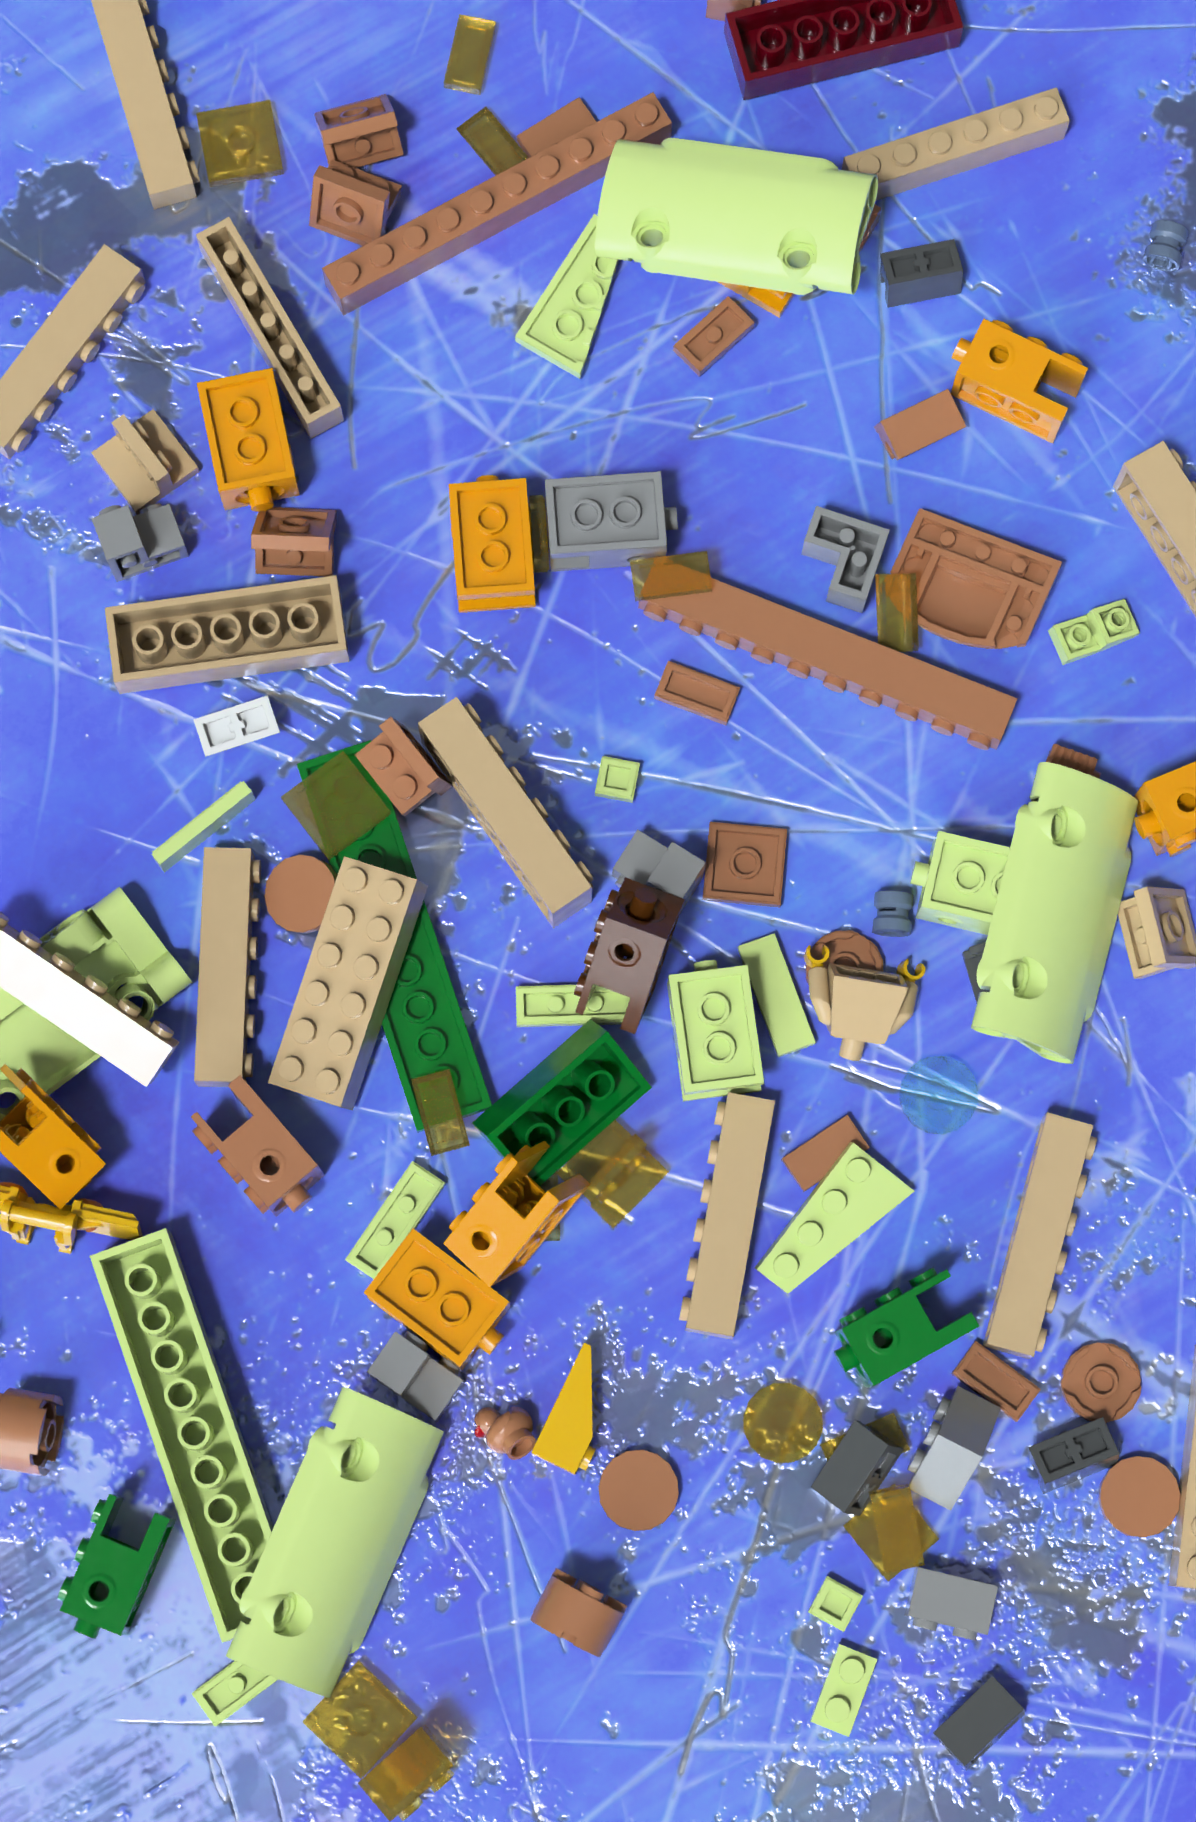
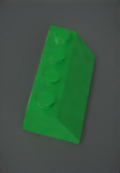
M590 1019L473 1121L472 1124L502 1159L509 1153L515 1156L525 1145L531 1148L543 1141L549 1144L550 1147L527 1174L540 1186L652 1087L608 1031Z

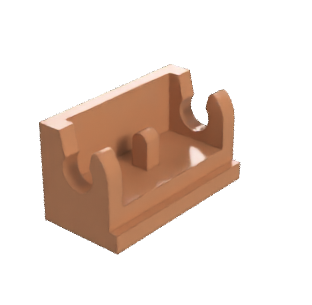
M949 389L892 415L874 426L891 459L896 458L897 461L967 427Z

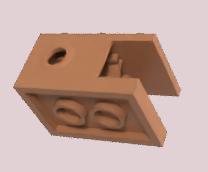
M239 1075L228 1084V1087L252 1117L222 1142L196 1112L191 1116L197 1124V1127L192 1132L211 1154L217 1150L221 1152L223 1157L218 1162L237 1184L243 1179L249 1187L244 1192L262 1214L270 1210L277 1217L288 1207L293 1212H296L310 1201L312 1196L307 1190L324 1177V1174L317 1163Z

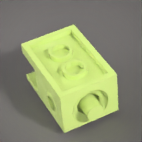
M938 831L931 846L928 864L915 861L910 884L922 886L915 918L988 935L1010 847Z
M705 960L693 964L694 972L668 975L667 989L683 1102L727 1096L728 1092L736 1094L761 1092V1085H764L748 965L718 969L716 960Z

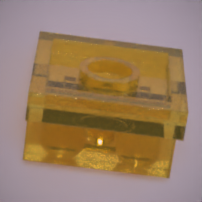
M614 1120L557 1172V1176L561 1180L566 1181L577 1174H581L591 1185L580 1198L614 1230L669 1174V1171L646 1150L647 1144L636 1134L632 1136Z

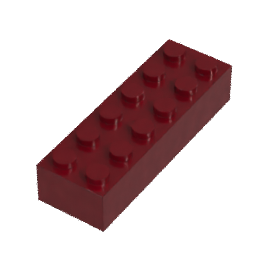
M777 0L726 13L724 35L743 100L959 47L964 27L955 0Z

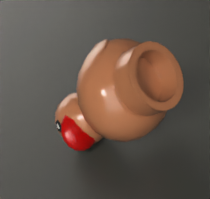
M512 1406L510 1411L500 1415L495 1408L484 1407L475 1415L474 1425L476 1430L474 1434L478 1438L486 1436V1443L493 1452L506 1454L510 1459L517 1460L526 1456L534 1448L536 1440L532 1435L533 1421L529 1413L523 1408Z

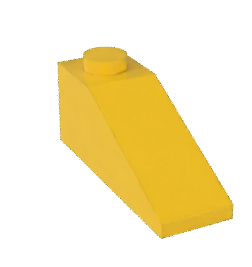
M583 1343L531 1452L532 1455L573 1475H576L578 1468L587 1470L596 1451V1448L589 1446L593 1439L591 1346Z

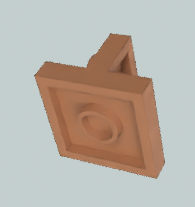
M386 94L314 113L328 165L333 159L357 168L404 155L397 130L398 124L395 112Z
M332 159L327 168L319 165L313 176L309 226L364 246L385 235L387 220L401 196L402 185Z
M272 507L269 510L258 512L251 533V549H255V574L333 576L334 532L337 525V510Z
M391 716L379 725L383 732L355 754L404 817L435 792L442 795L453 786L407 727Z

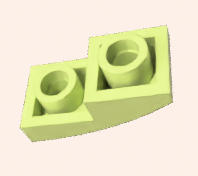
M1125 599L1094 608L1084 616L1053 625L1048 630L1062 665L1091 656L1140 634Z

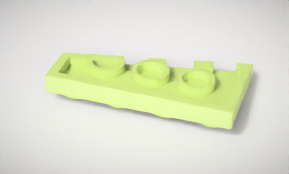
M596 214L590 219L515 336V342L579 379L581 378L619 262L617 259L598 257L595 254Z
M850 1142L755 1266V1269L788 1294L915 1191L855 1143Z

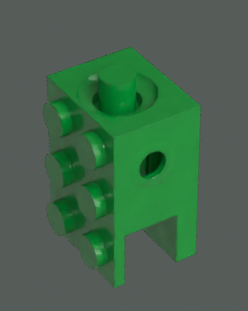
M933 1267L909 1280L908 1282L912 1288L902 1293L900 1288L897 1287L875 1299L876 1309L867 1313L865 1308L862 1307L840 1319L842 1328L834 1333L842 1347L833 1352L843 1371L846 1373L855 1368L865 1388L873 1387L979 1327L974 1315L970 1312L935 1330L916 1296L951 1277L949 1271L946 1269L937 1273Z
M109 1494L107 1500L99 1499L90 1522L96 1524L91 1538L83 1537L74 1557V1561L79 1562L77 1571L74 1576H67L57 1597L58 1600L63 1601L59 1611L78 1618L73 1630L93 1639L97 1638L100 1628L119 1636L129 1633L176 1519L162 1513H154L140 1549L109 1537L110 1530L124 1500L123 1497Z

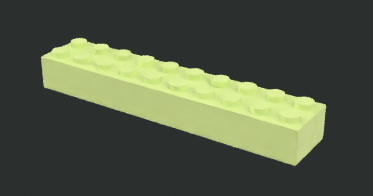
M167 1228L90 1255V1259L223 1643L233 1639L240 1621L246 1623L251 1621L250 1618L241 1613L240 1601L243 1592L250 1583L274 1527L172 1233Z

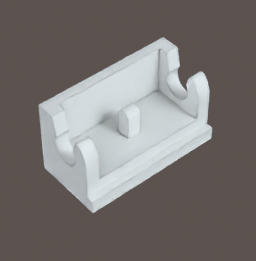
M268 695L193 719L205 757L280 733Z

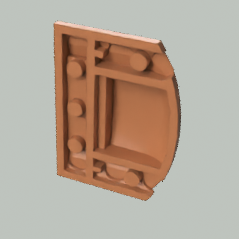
M919 508L883 587V592L888 598L891 597L898 609L908 619L932 634L946 640L985 649H1002L1017 646V648L1024 647L1028 643L1060 571L1062 562Z

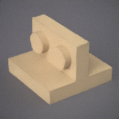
M154 409L132 424L122 414L111 422L116 435L91 452L93 458L137 515L140 514L143 508L155 504L199 473L198 466Z
M1147 886L1135 890V897L1121 901L1118 918L1134 979H1143L1174 968L1191 969L1196 967V933L1184 889Z

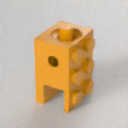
M983 319L972 342L961 337L951 358L961 364L956 372L951 395L1053 444L1068 408L1036 392L1041 382L1076 398L1088 368L1082 365L1080 359L1071 354L1062 353L1060 355L1047 349L1046 343L1038 338L1031 336L1024 338L1014 333L1013 329L1002 321L993 320L991 322Z
M273 368L197 383L213 468L224 510L251 506L252 511L260 512L274 507V500L299 496L291 445L288 441Z
M484 475L476 478V482L449 484L451 536L453 539L459 613L536 607L530 534L531 522L526 478L499 480L498 476Z
M1196 761L1144 782L1134 795L1139 801L1136 810L1138 816L1134 818L1137 831L1143 839H1149L1156 856L1166 852L1169 853L1170 857L1176 856L1189 850L1191 843L1196 841Z
M4 1064L0 1070L25 1097L0 1121V1152L61 1210L106 1165L96 1154L102 1147L22 1068L14 1073Z
M545 1141L531 1148L525 1145L515 1156L512 1153L505 1156L494 1170L498 1174L491 1184L486 1182L476 1191L472 1197V1200L475 1202L469 1212L465 1210L461 1212L449 1226L452 1233L443 1244L489 1288L521 1270L591 1185L581 1174H577L545 1192L527 1174L550 1147Z
M414 1228L364 1291V1294L370 1301L462 1371L479 1348L489 1355L496 1349L504 1335L496 1330L495 1327L511 1307L507 1299L491 1287L489 1288L481 1279Z

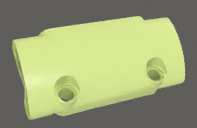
M679 138L664 139L660 145L618 139L613 148L602 187L596 223L595 254L598 257L624 261L634 260V262L640 263L645 271L650 273H663L790 292L796 295L811 293L817 286L820 290L854 295L858 289L861 275L859 248L876 202L878 177L875 174L839 170L831 161L817 157Z
M1041 762L1037 766L1030 794L1032 801L1028 805H1022L1016 816L1015 830L986 944L977 968L978 986L980 989L990 990V992L979 993L971 1028L983 1034L1015 1039L1045 1059L1073 1064L1083 1023L1091 1017L1095 1008L1131 863V852L1128 848V843L1139 801L1124 790L1089 774L1059 764Z
M120 887L116 888L87 911L82 909L72 914L40 938L42 941L40 947L52 955L57 952L70 959L75 964L73 969L85 978L91 975L101 980L108 986L106 992L117 1000L121 998L128 1000L133 996L143 997L144 1003L139 1015L148 1021L153 1017L155 1010L193 983ZM0 987V1068L6 1064L14 1073L22 1068L50 1095L101 1057ZM1 1070L0 1095L5 1092H11L16 1095V1100L12 1106L0 1108V1121L25 1097Z
M344 1386L328 1421L336 1424L334 1429L322 1426L313 1433L305 1457L254 1574L242 1594L240 1610L251 1621L250 1623L240 1621L225 1655L247 1667L327 1698L331 1697L349 1654L358 1650L364 1640L427 1493L429 1482L426 1474L444 1434V1431Z

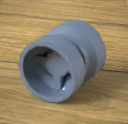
M1155 221L1150 231L1152 242L1145 248L1143 262L1151 268L1160 271L1173 272L1178 270L1182 261L1180 248L1186 245L1189 230L1173 221Z
M901 891L875 892L874 906L877 909V917L873 919L872 933L889 937L911 935L912 922L908 919V912L913 907V895Z

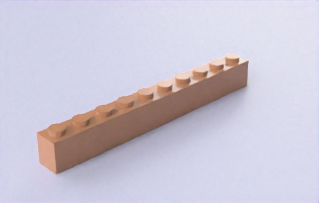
M652 92L322 268L325 285L344 316L601 179L606 174L613 148L618 139L660 145L664 139L671 138L672 122L656 95Z
M658 556L655 558L639 596L638 608L644 610L643 614L650 619L664 622L665 619L680 624L679 628L682 631L694 636H700L703 633L713 637L716 644L729 650H736L737 647L751 652L750 656L761 663L770 665L772 662L784 665L787 667L786 670L796 677L807 679L808 676L823 681L824 687L838 693H844L847 690L859 695L858 699L873 707H880L881 704L895 709L894 713L905 720L916 721L920 719L930 723L931 728L940 734L952 736L955 733L968 738L967 743L978 749L988 750L989 747L997 749L1018 699Z

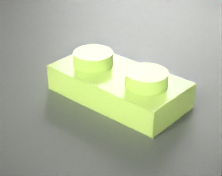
M838 1644L810 1722L849 1737L877 1659Z

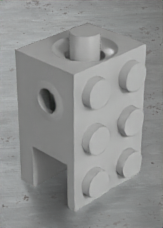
M661 471L545 479L551 572L653 565L656 556L666 560V530H677L678 523L676 507H664Z

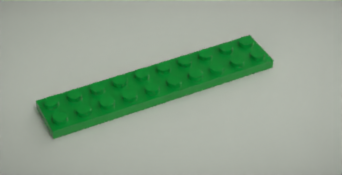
M371 740L297 764L329 864L337 875L345 856L417 879L392 802L355 756ZM423 900L382 1022L417 1133L486 1111L492 1106L425 901Z

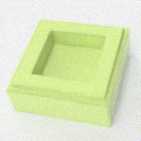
M602 756L595 796L633 803L640 763Z
M826 1576L808 1613L844 1632L863 1595Z

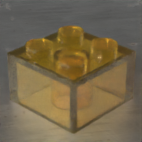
M424 1724L361 1779L358 1784L390 1822L397 1815L404 1821L422 1805L423 1801L419 1796L430 1787L436 1793L455 1775L450 1768L454 1766L456 1760Z

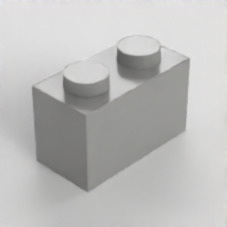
M915 1567L904 1616L914 1618L912 1626L936 1631L937 1625L942 1624L954 1627L953 1636L976 1641L978 1633L988 1635L998 1586Z

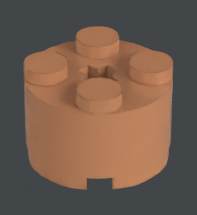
M9 1388L5 1393H0V1469L46 1476L50 1470L44 1468L47 1461L55 1462L64 1426V1416L56 1415V1405L63 1406L62 1398L59 1395Z
M555 1568L533 1610L530 1620L559 1638L562 1637L573 1643L574 1646L600 1658L628 1606L608 1595L602 1601L604 1594L600 1592L601 1590L580 1579L577 1585L574 1586L577 1580L575 1577Z

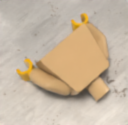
M810 945L805 950L804 962L811 967L808 971L810 1000L818 1020L827 1026L830 1035L842 1038L839 1056L853 1061L861 1060L865 1042L885 1044L888 1036L895 1034L913 1016L918 992V985L915 984V981L924 976L925 966L922 963L916 966L914 976L907 970L909 959L902 961L898 965L897 974L829 963L827 970L823 967L830 953L826 945L822 946L823 959L821 960L812 958Z

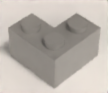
M161 504L149 505L143 508L140 514L136 516L132 515L128 505L123 507L113 505L102 509L98 516L91 518L116 582L189 556L170 504L164 506Z
M816 506L801 554L836 566L826 602L863 613L890 530Z
M637 829L613 867L612 877L617 879L615 884L619 888L626 877L683 898L685 901L681 909L682 912L703 879L706 862L674 842H671L667 848Z
M407 1331L404 1336L394 1332L367 1373L435 1422H438L465 1383L458 1377L462 1370L444 1357L439 1362L433 1360L426 1353L429 1348L427 1344L411 1332Z
M957 1386L950 1400L943 1397L933 1415V1419L939 1422H932L923 1440V1443L928 1445L925 1451L918 1448L907 1470L913 1472L908 1489L951 1511L983 1457L1001 1408Z

